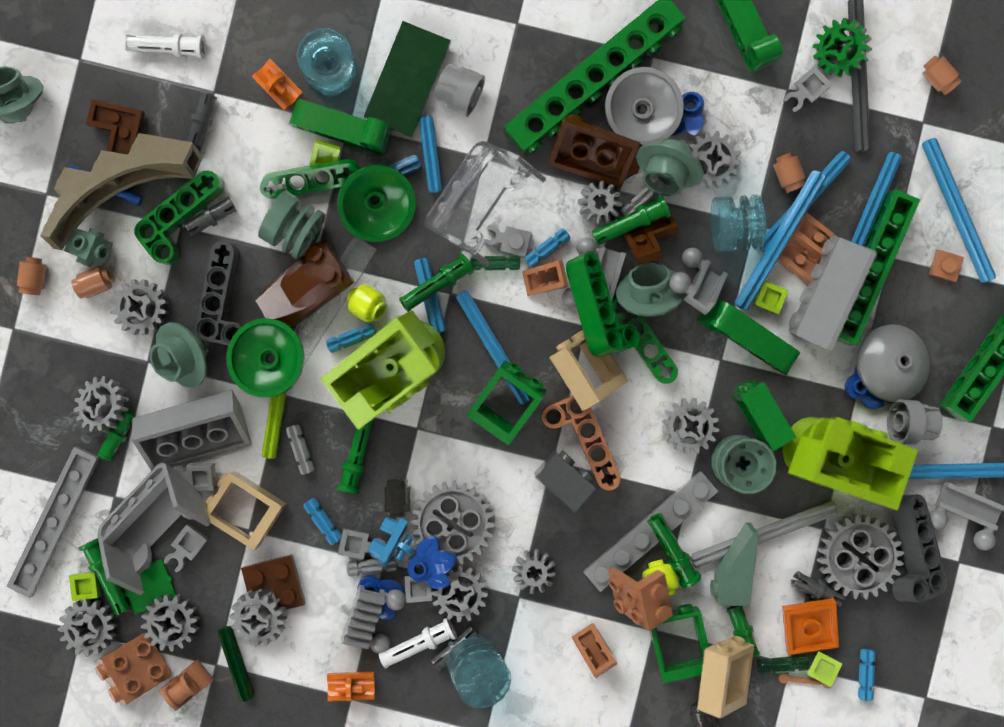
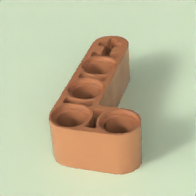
M573 395L545 407L541 417L547 427L555 429L572 423L598 485L608 491L617 488L620 484V474L592 408L589 407L577 414L573 413L570 409V404L575 399ZM551 409L558 410L561 415L560 420L554 424L546 420V414ZM585 423H591L594 426V433L590 437L581 435L580 429ZM595 447L604 449V457L599 461L591 458V451ZM605 465L610 475L614 474L611 478L612 482L610 484H607L606 481L601 482V479L604 478V473L601 468L596 470L595 467Z

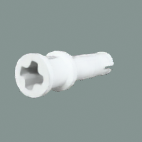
M126 34L124 37L126 51L173 53L176 57L182 58L183 55L197 56L199 59H204L206 55L204 35L184 37L182 34H176L173 37Z
M446 617L438 625L431 628L425 627L422 630V634L402 642L383 653H379V658L386 669L427 648L434 650L440 643L449 639L455 640L457 639V634L452 622L447 620ZM445 631L443 634L436 636V634ZM414 645L413 648H411V649H409V650H407V651H405V652H403V653H401V654H399V655H396V653H398V652H400V651H402V650H404V649H406V648H408V647Z

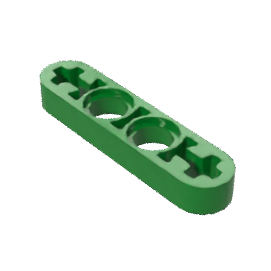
M343 159L271 172L262 178L260 191L266 198L276 199L284 191H288L293 195L338 188L342 186L348 177L346 173H343L345 167H348L349 171L354 172L360 169V167L352 159ZM333 169H336V174H338L337 180L334 179L335 172ZM319 171H325L329 174L330 180L320 182L316 179L315 174ZM292 176H300L304 179L305 184L301 187H296L292 185L290 178ZM269 181H272L274 185H278L276 190L267 187Z
M617 298L612 301L614 310L618 307L616 304L618 302ZM615 311L619 326L624 325L622 320L626 319L622 312L617 314ZM626 311L629 316L633 314L631 312ZM636 315V318L629 320L625 324L638 322L643 326L640 343L634 347L658 382L663 384L673 382L678 375L675 363L644 318ZM649 343L655 344L658 348V354L654 358H648L644 354V347ZM662 355L665 357V360L661 361L665 368L671 367L672 369L669 372L671 376L669 379L659 376L662 370L658 364L654 368L651 365L652 362L658 361Z

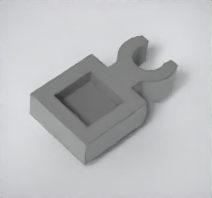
M813 66L794 83L798 91L788 93L783 101L786 103L789 99L795 98L798 101V105L792 111L794 113L798 112L802 108L805 99L812 104L832 84L816 66Z
M490 225L487 227V230L493 231L496 237L493 240L484 239L486 245L502 244L500 252L525 258L531 232L506 226L505 233H502L496 226Z
M189 463L186 468L180 465L173 467L196 491H214L217 488L215 463Z
M186 524L171 544L176 551L167 555L164 563L168 564L172 558L177 559L178 566L174 571L179 572L186 565V557L191 561L194 560L209 538L191 524Z
M343 528L337 554L364 559L365 552L369 553L368 548L372 541H368L369 533ZM375 538L386 544V542L383 539Z
M408 558V560H407V566H408L409 561H410L412 558ZM421 565L416 570L418 573H423L424 568ZM405 576L406 603L433 601L431 595L432 587L425 581L417 582L410 576Z

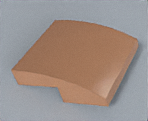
M806 212L777 262L809 286L812 280V269L816 264H819L823 256L822 247L832 235H837Z

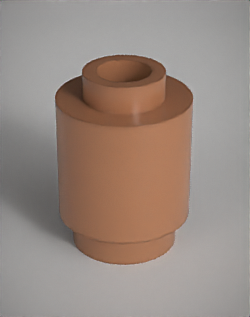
M934 56L923 65L926 69L922 73L923 76L937 92L941 91L946 95L962 82L958 77L960 74L944 56L941 58Z
M788 153L776 158L777 163L773 167L780 186L785 189L786 194L803 188L804 180L807 178L798 155L792 157V154Z
M26 257L25 261L19 262L17 277L19 293L40 295L41 289H44L47 265L42 264V259Z
M99 265L76 275L71 284L79 298H91L111 289L114 278L108 268L104 269Z

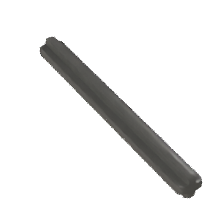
M849 0L848 19L850 23L853 20L859 22V27L862 25L865 27L863 0ZM849 31V36H856L853 32ZM861 61L859 64L862 69L852 68L851 75L854 140L856 152H867L871 149L867 62Z

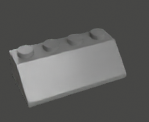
M833 235L824 243L822 247L823 256L819 264H816L812 269V280L809 287L803 290L800 296L801 304L799 309L792 314L789 321V331L829 351H832L877 254L876 251Z
M232 389L132 418V442L151 471L160 463L174 467L251 445L242 407Z

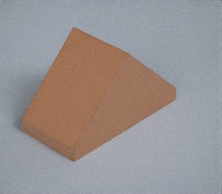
M563 260L522 271L527 296L559 290L568 286Z
M593 623L572 636L574 643L595 678L618 664L615 655Z

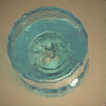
M328 28L316 29L304 36L298 45L296 56L298 66L309 87L318 94L327 96L338 95L349 89L355 80L357 68L351 46L345 36L336 30ZM330 63L332 66V69L327 70L326 64Z
M759 194L751 195L749 200L746 195L740 196L737 208L731 196L715 197L712 199L710 213L711 234L714 249L717 253L735 251L738 239L743 250H749L751 244L754 250L764 247L767 220L764 204Z
M471 637L462 640L454 646L448 656L447 669L464 703L473 708H486L502 700L509 691L511 674L495 645L486 638Z

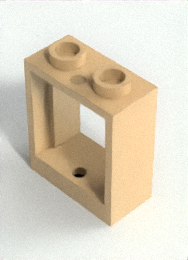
M581 330L571 337L572 343L570 339H567L556 346L558 352L549 358L584 411L609 396L628 382V379L613 355L595 357L591 354L584 332ZM578 346L602 382V385L596 389L572 353V350Z
M237 471L230 472L228 475L225 473L217 483L219 490L215 496L211 495L205 502L210 522L247 547L256 550L260 547L287 503ZM233 483L270 506L251 536L214 513Z
M730 636L728 639L717 642L715 645L705 649L698 710L721 719L747 704L754 652L753 644L745 642V639L742 637Z

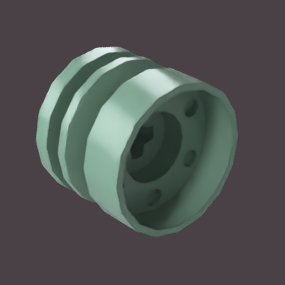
M284 191L276 198L261 223L258 237L274 247L285 239L282 251L286 254L291 252V257L298 261L305 255L310 245L316 242L326 215L320 210L314 213L312 205L306 206L300 212L302 200L290 192Z
M731 435L722 439L715 446L711 455V467L715 477L722 484L743 494H755L764 490L772 482L776 473V459L773 451L765 443L745 435ZM740 458L744 459V462L740 463V467L736 466V462H739Z

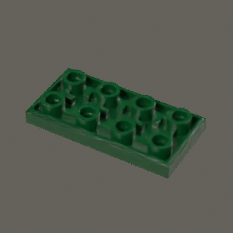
M402 21L364 118L371 117L388 123L392 130L412 138L451 40Z

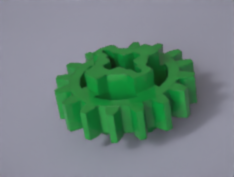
M843 18L841 24L836 20H832L833 27L829 28L824 25V35H816L820 43L814 44L813 48L819 50V52L813 55L816 60H821L817 66L825 69V73L832 75L835 72L837 77H842L844 71L847 75L851 76L852 68L855 67L861 70L862 68L859 63L861 61L868 62L869 59L865 56V52L872 51V48L866 45V43L870 42L872 38L869 35H864L867 29L863 25L859 27L860 23L856 20L850 23L847 18ZM844 31L853 32L856 36L853 37L851 35L847 37ZM829 59H837L840 65L832 64Z

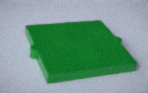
M163 558L152 562L149 568L140 574L144 590L141 595L125 589V597L129 598L135 614L146 611V606L150 603L155 604L154 599L159 596L164 599V596L170 593L173 599L177 595L172 583L173 576L169 575Z

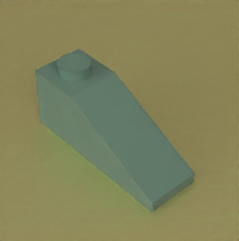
M751 523L744 524L715 569L714 580L710 582V593L714 596L719 606H750L758 532Z

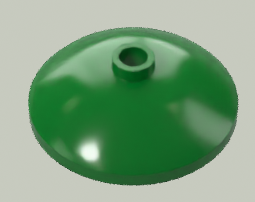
M369 165L353 172L342 184L337 198L338 213L345 228L357 238L369 242L387 241L401 234L410 224L416 208L415 193L410 182L398 170L385 165ZM377 195L378 200L370 202L371 196Z
M270 318L256 319L243 325L232 337L227 350V367L232 380L241 390L256 397H275L288 391L301 376L305 362L304 348L298 334L284 322ZM273 354L275 360L270 364L268 357Z

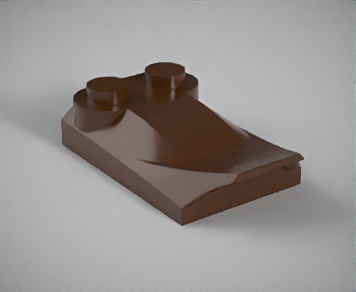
M572 114L564 116L551 149L548 165L597 181H604V183L621 188L625 180L638 174L640 166L637 164L636 154L643 145L633 139L587 124L582 117Z
M324 240L323 242L311 244L309 249L306 250L305 255L271 281L255 301L265 318L279 320L294 328L354 284V281L331 244Z

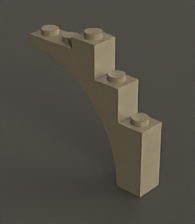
M138 133L128 155L101 150L91 172L64 167L54 187V190L60 196L40 236L53 249L63 250L73 232L102 203L130 187L155 179L174 177L194 179L203 156L193 142Z

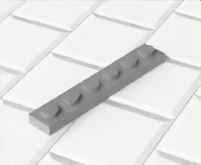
M78 446L73 447L6 587L29 598L34 596L99 462V456Z
M699 471L583 570L584 574L601 592L609 585L608 570L615 567L623 573L659 543L654 531L647 522L648 519H651L652 515L662 513L667 525L673 531L713 497L718 490Z

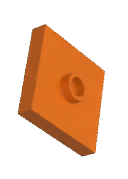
M834 598L782 606L785 647L788 655L839 648L837 603Z

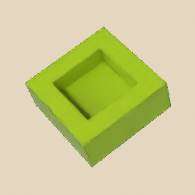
M316 139L309 166L337 161L341 146Z
M765 281L753 305L778 315L789 290Z
M90 571L69 575L72 601L94 599L101 596L100 583L95 572Z
M818 651L807 675L832 687L842 663Z

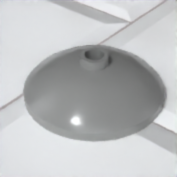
M638 67L621 74L611 85L605 100V115L612 131L638 141L643 146L648 143H660L664 139H668L678 128L684 109L683 97L676 82L663 71L651 67ZM644 106L646 109L645 114L638 113L637 107Z
M890 324L875 328L864 337L858 348L856 366L861 382L872 395L887 402H896L898 399L909 400L924 388L930 374V356L926 345L914 331L901 325ZM901 358L905 361L904 366L901 364Z

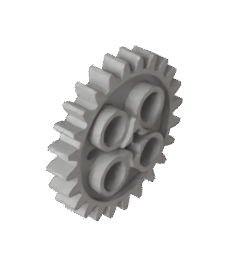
M444 481L442 483V490H439L434 485L432 486L434 494L431 495L425 491L423 494L426 501L418 499L417 504L421 509H413L412 513L417 515L418 518L411 520V524L418 525V528L412 530L411 533L420 535L415 544H420L431 536H437L439 541L438 551L442 550L456 555L459 563L463 565L464 557L466 556L471 562L473 561V552L482 555L480 545L484 547L489 546L485 537H493V533L487 529L495 527L494 522L488 521L489 518L494 516V512H486L491 503L486 502L482 504L481 501L484 498V494L474 495L476 491L475 486L470 491H467L466 482L463 483L461 488H457L456 481H453L452 487L448 488ZM452 499L456 503V509L451 512L445 511L442 507V501ZM433 510L439 511L443 516H445L449 520H452L454 517L457 518V524L460 527L471 531L473 535L468 536L464 531H462L457 526H454L452 529L449 528V522L446 519H443L442 517L435 515L433 513ZM474 513L478 517V522L475 525H468L464 521V515ZM431 521H438L442 525V531L432 533L428 528V524ZM453 535H460L464 539V544L460 547H455L451 544L450 538Z
M853 514L852 521L844 516L842 517L843 525L834 521L835 530H825L829 535L828 539L820 538L825 547L817 548V550L823 553L824 556L818 558L817 561L825 564V566L821 567L819 571L823 574L829 573L824 580L827 583L833 582L831 588L835 591L841 588V593L844 596H847L850 592L851 597L857 599L860 593L861 597L867 600L870 592L873 596L878 597L877 589L880 588L887 592L885 584L887 582L894 584L895 582L891 578L892 575H901L896 570V566H902L904 563L897 560V557L903 555L904 552L897 550L896 547L901 545L902 542L892 540L897 533L892 530L887 532L889 525L886 523H882L879 526L880 519L876 517L870 522V516L866 514L863 515L861 520L859 515ZM862 532V542L855 545L853 541L855 534ZM842 542H847L854 550L860 552L864 558L878 567V571L875 572L866 563L860 561L855 554L842 545ZM882 548V558L875 561V551ZM845 552L847 559L843 564L839 565L837 557ZM866 569V578L858 581L857 575L859 571Z

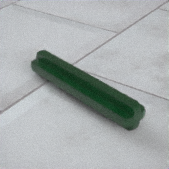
M226 626L219 629L217 633L239 700L245 702L254 697V692L231 626Z

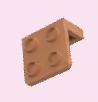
M615 567L608 570L609 585L614 595L613 603L619 613L625 614L635 624L641 625L648 631H651L673 616L665 573L656 570L644 579L636 582Z
M146 633L139 635L113 652L96 660L98 666L95 667V670L102 681L106 679L111 689L108 690V693L115 704L119 702L120 705H127L171 676V672L156 645H150L152 638H144Z

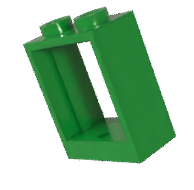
M505 360L466 416L509 446L541 402L547 389L544 388L540 380L525 375L517 364L513 362L508 363ZM501 376L533 398L515 425H512L482 404Z
M747 380L735 387L737 391L731 395L759 441L765 443L772 451H775L797 438L764 382Z
M692 604L678 606V610L673 611V616L663 623L693 617L702 657L665 665L657 627L650 631L659 675L663 684L702 675L705 649L709 646L701 611Z

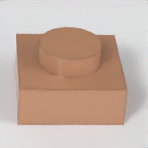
M940 249L936 250L928 275L949 282H957L964 257Z

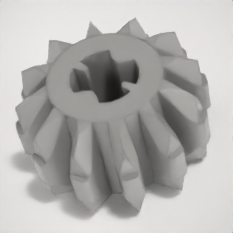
M600 181L598 189H596L593 182L589 184L591 192L582 189L581 194L586 199H578V204L586 207L582 208L579 213L580 215L589 213L586 222L589 223L593 217H596L595 224L599 226L602 217L606 224L611 222L609 215L617 218L619 213L613 208H621L622 203L614 201L620 197V192L610 193L614 185L610 184L607 190H605L604 181ZM597 198L599 200L603 198L605 200L603 205L606 208L603 209L601 206L600 209H597L594 199Z
M539 549L534 550L533 557H530L529 551L526 550L524 551L526 560L518 556L516 561L521 566L512 567L513 572L520 573L514 577V582L523 581L520 585L521 590L526 589L529 585L530 594H534L535 587L537 586L539 591L543 593L545 591L543 583L550 587L553 585V582L548 577H556V571L549 570L555 566V562H546L549 554L546 552L539 558ZM531 566L541 569V571H538V576L534 577L533 574L527 573L530 572Z

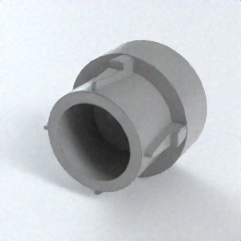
M449 63L439 77L434 96L437 97L436 100L446 104L447 108L468 117L481 96L485 84V76L463 66L460 68Z
M898 399L890 406L887 415V430L891 440L901 444L915 445L921 440H935L940 437L943 422L939 408L921 404L917 400Z

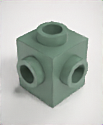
M77 228L68 240L64 251L77 256L76 262L88 267L95 263L103 267L113 243L103 239L105 234L92 228L86 232Z

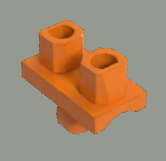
M271 59L252 75V78L284 111L288 110L304 94Z
M375 672L327 674L328 701L375 700Z

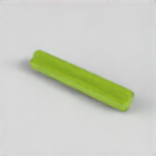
M286 392L270 397L262 457L267 459H275L277 457Z

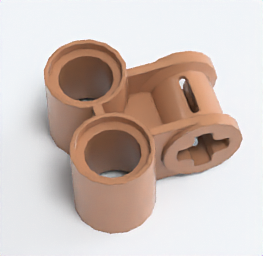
M197 659L164 685L159 692L167 704L176 711L207 687L214 678Z

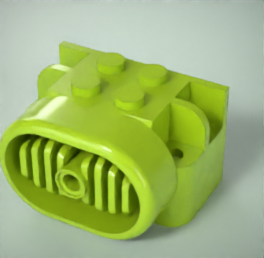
M412 310L395 318L320 379L359 430L385 410L388 414L430 384L428 379L440 370L444 362V342L437 330L430 324L420 321Z
M807 417L792 425L791 429L797 438L783 445V458L789 468L787 473L898 511L918 453L917 449L887 439L888 433L870 429L864 424L839 417L835 419Z

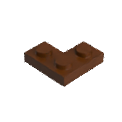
M92 99L86 125L111 131L106 151L128 155L138 133H141L145 112Z
M671 214L668 218L664 216L651 222V226L644 227L642 225L622 235L639 266L663 258L662 250L657 241L679 234V228Z
M293 554L241 568L247 592L249 590L254 592L259 589L273 587L275 599H281L277 604L279 607H285L288 610L305 605Z

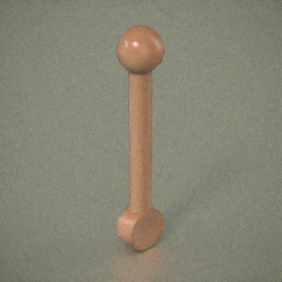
M784 672L778 675V680L783 684L791 681L823 685L827 689L831 688L816 679L788 676Z

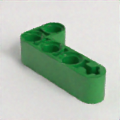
M716 0L743 60L751 73L776 63L782 57L783 48L779 38L775 34L768 36L752 0Z
M302 99L296 100L289 125L297 129L380 155H385L392 133L391 126L382 120L371 117L365 120Z
M211 171L199 173L194 179H191L135 225L134 234L137 240L156 262L165 265L177 263L181 255L180 249L170 235L184 224L183 222L191 219L223 193L225 188L223 179ZM209 179L212 180L213 188L211 189L208 188L207 181ZM194 194V203L191 206H186V197ZM173 210L174 219L167 223L165 215L168 211ZM153 226L154 234L151 238L147 239L145 231L148 227ZM168 246L170 248V255L168 258L163 259L161 251L164 247Z
M589 251L569 260L566 263V273L591 354L595 357L617 354L638 346L640 343L638 329L632 324L622 326L618 324L598 256Z
M717 300L706 315L701 312L697 319L706 328L724 335L784 375L789 373L800 355L797 349L724 301Z

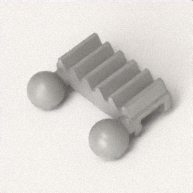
M591 238L581 239L577 244L578 254L582 255L590 251L598 256L611 300H613L626 253L597 246L596 242ZM570 287L563 292L562 301L565 306L575 308L576 304Z
M691 247L683 252L682 262L686 267H697L699 269L695 274L693 282L691 283L690 277L686 273L677 272L671 276L669 285L676 293L685 292L686 297L684 300L706 315L715 305L728 274L723 272L718 276L708 269L711 262L703 259L699 249Z
M944 482L935 503L936 509L929 512L933 529L941 530L946 527L948 523L946 511L955 513L983 525L984 529L978 531L974 536V544L980 550L987 551L992 549L996 544L994 532L999 527L996 523L1001 511H1004V505L949 482Z
M359 585L341 637L342 644L369 649L370 647L376 654L389 650V637L383 633L375 634L372 637V633L375 632V625L378 623L379 614L382 612V605L386 603L391 610H400L406 603L405 594L398 589L391 590L388 593L380 589L378 593L365 590L364 585Z

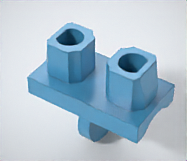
M385 517L380 531L391 536L388 543L385 544L374 538L368 548V552L377 558L379 564L385 568L395 549L398 551L394 558L400 562L405 554L413 556L415 552L409 546L413 540L411 536L406 535L403 542H400L408 527V521L402 518L400 521Z

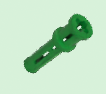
M660 195L658 200L644 206L640 204L636 211L591 231L599 246L642 225L644 227L651 226V222L664 216L668 218L671 216V213L663 195Z
M461 253L457 256L458 259L451 264L441 266L438 274L420 284L403 297L401 296L399 301L407 312L411 311V309L446 286L453 287L456 285V281L465 275L473 274L474 269L468 258Z
M375 418L359 430L355 429L348 460L342 464L344 470L341 482L337 485L336 489L359 494L358 485L361 473L365 472V466L362 464Z
M662 513L652 515L651 519H648L647 522L665 550L671 568L678 575L680 586L682 588H689L697 584L701 579V574L699 571H695L692 566L690 555L683 552Z
M98 538L78 547L79 551H83L89 563V571L95 572L115 616L119 615L120 612L123 613L129 610L131 607L120 586L106 580Z

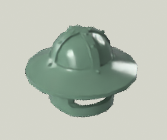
M0 67L1 121L5 124L26 121L27 117L31 114L33 104L43 94L44 86L38 78L22 76L21 72L13 67Z
M664 139L660 143H648L640 147L636 154L637 164L644 171L643 183L653 192L660 195H676L685 187H693L700 184L704 177L703 167L692 156L690 148L684 140ZM650 177H652L653 179L659 178L664 184L669 185L670 187H660L653 183L650 180Z
M653 261L636 266L633 270H630L629 274L618 284L616 290L618 303L626 311L642 317L665 315V313L677 308L682 303L686 293H676L670 288L669 281L671 276L676 273L675 271L669 270L666 266Z
M168 322L160 326L156 334V344L150 349V361L154 371L162 378L170 382L176 381L184 387L194 388L202 384L206 377V357L209 350L196 333L190 332L189 329L179 323ZM157 352L163 367L158 362Z

